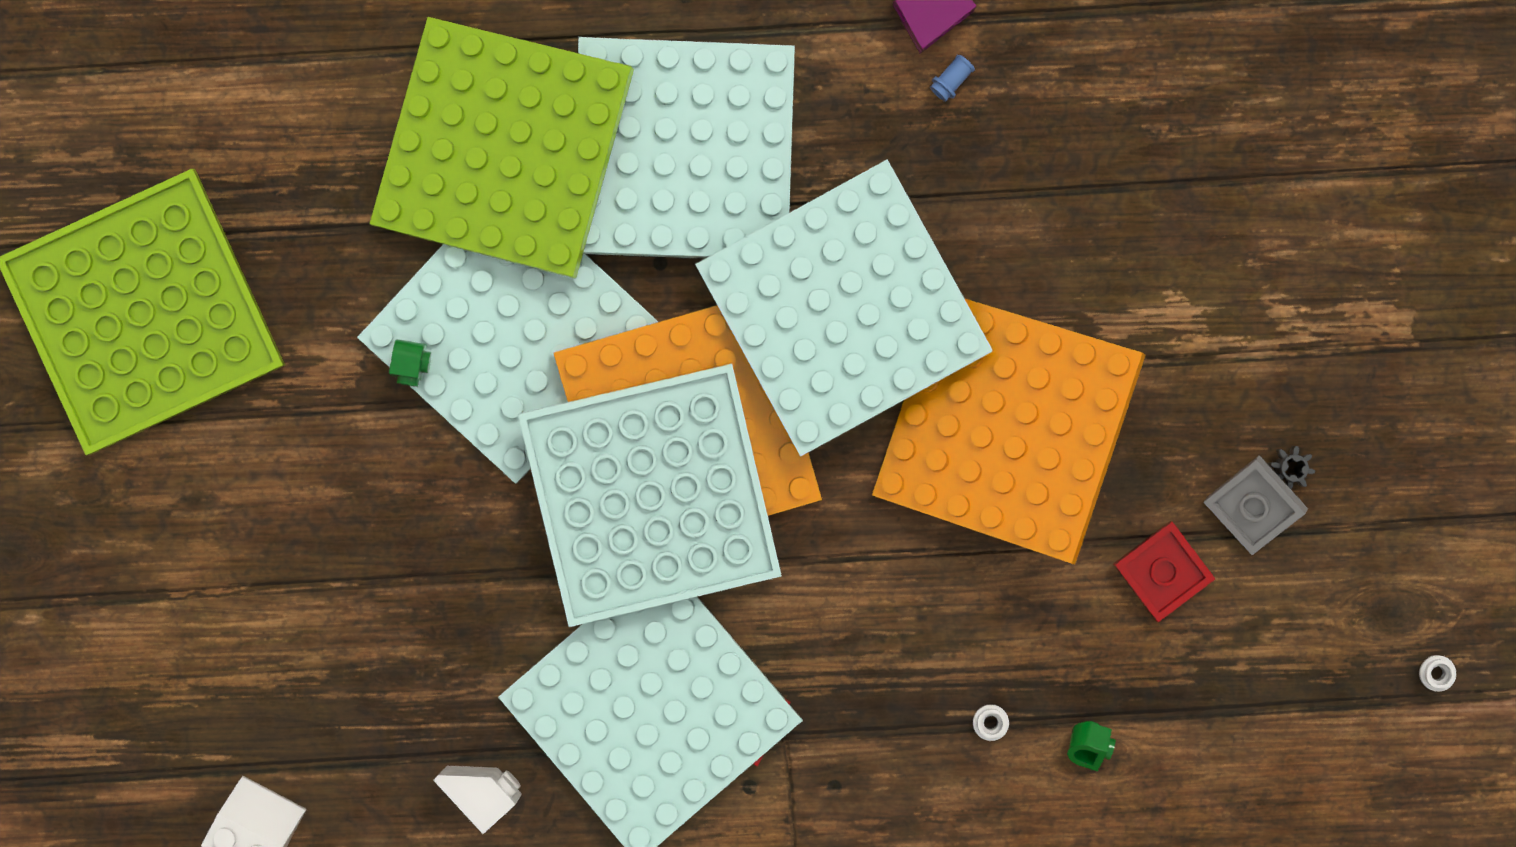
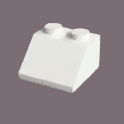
M446 766L434 779L435 783L482 834L515 806L522 795L518 790L521 787L518 780L509 771L506 770L502 773L499 768Z
M242 776L217 814L201 846L287 847L307 809Z

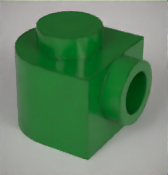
M399 339L395 340L389 374L397 377V384L418 387L422 373L429 372L432 353L425 351L426 344Z
M1093 721L1076 724L1071 733L1067 751L1068 758L1079 766L1098 772L1103 760H1110L1114 751L1116 739L1110 738L1112 729L1101 726Z

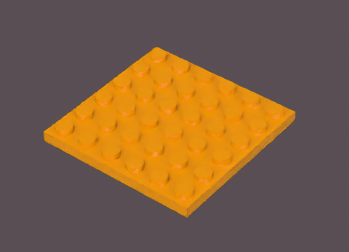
M965 299L993 352L904 400L872 496L1075 565L1146 355L1139 351Z
M718 305L553 352L568 402L732 363L767 515L822 500L809 452L800 457Z

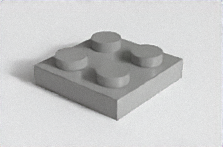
M1257 456L1204 500V504L1251 555L1255 554L1305 515L1308 510L1304 503L1260 456Z

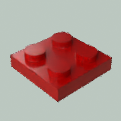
M1169 521L1113 564L1156 622H1160L1215 580V577L1173 521Z

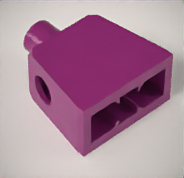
M893 0L892 2L920 54L972 14L977 7L972 0Z

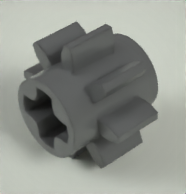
M1292 446L1290 454H1286L1282 449H1277L1276 453L1279 458L1276 462H1270L1268 465L1274 468L1275 473L1281 480L1285 481L1284 483L1290 489L1293 488V482H1297L1301 487H1306L1307 483L1304 478L1307 474L1315 473V470L1309 468L1307 462L1312 458V455H1298V446ZM1287 461L1297 462L1298 465L1294 468L1296 475L1285 473L1289 468Z

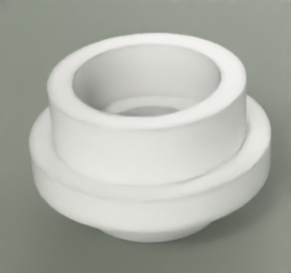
M1434 655L1423 661L1419 669V677L1426 688L1437 692L1445 691L1455 682L1456 668L1448 658ZM1439 666L1442 669V676L1434 680L1431 672L1433 668Z
M989 704L982 706L976 711L973 717V727L977 735L982 739L995 741L1006 734L1009 728V718L1001 707ZM988 716H994L997 719V724L992 729L984 726V720Z

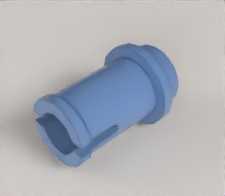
M957 54L939 77L935 76L932 79L933 84L930 86V89L937 97L946 102L949 97L954 98L956 96V89L971 72H974L975 68L966 58Z

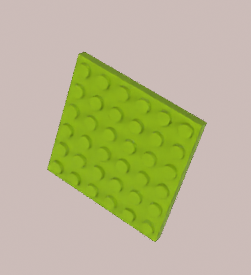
M427 17L370 225L576 279L634 69L628 65Z
M193 168L0 256V270L86 456L285 366L200 178Z

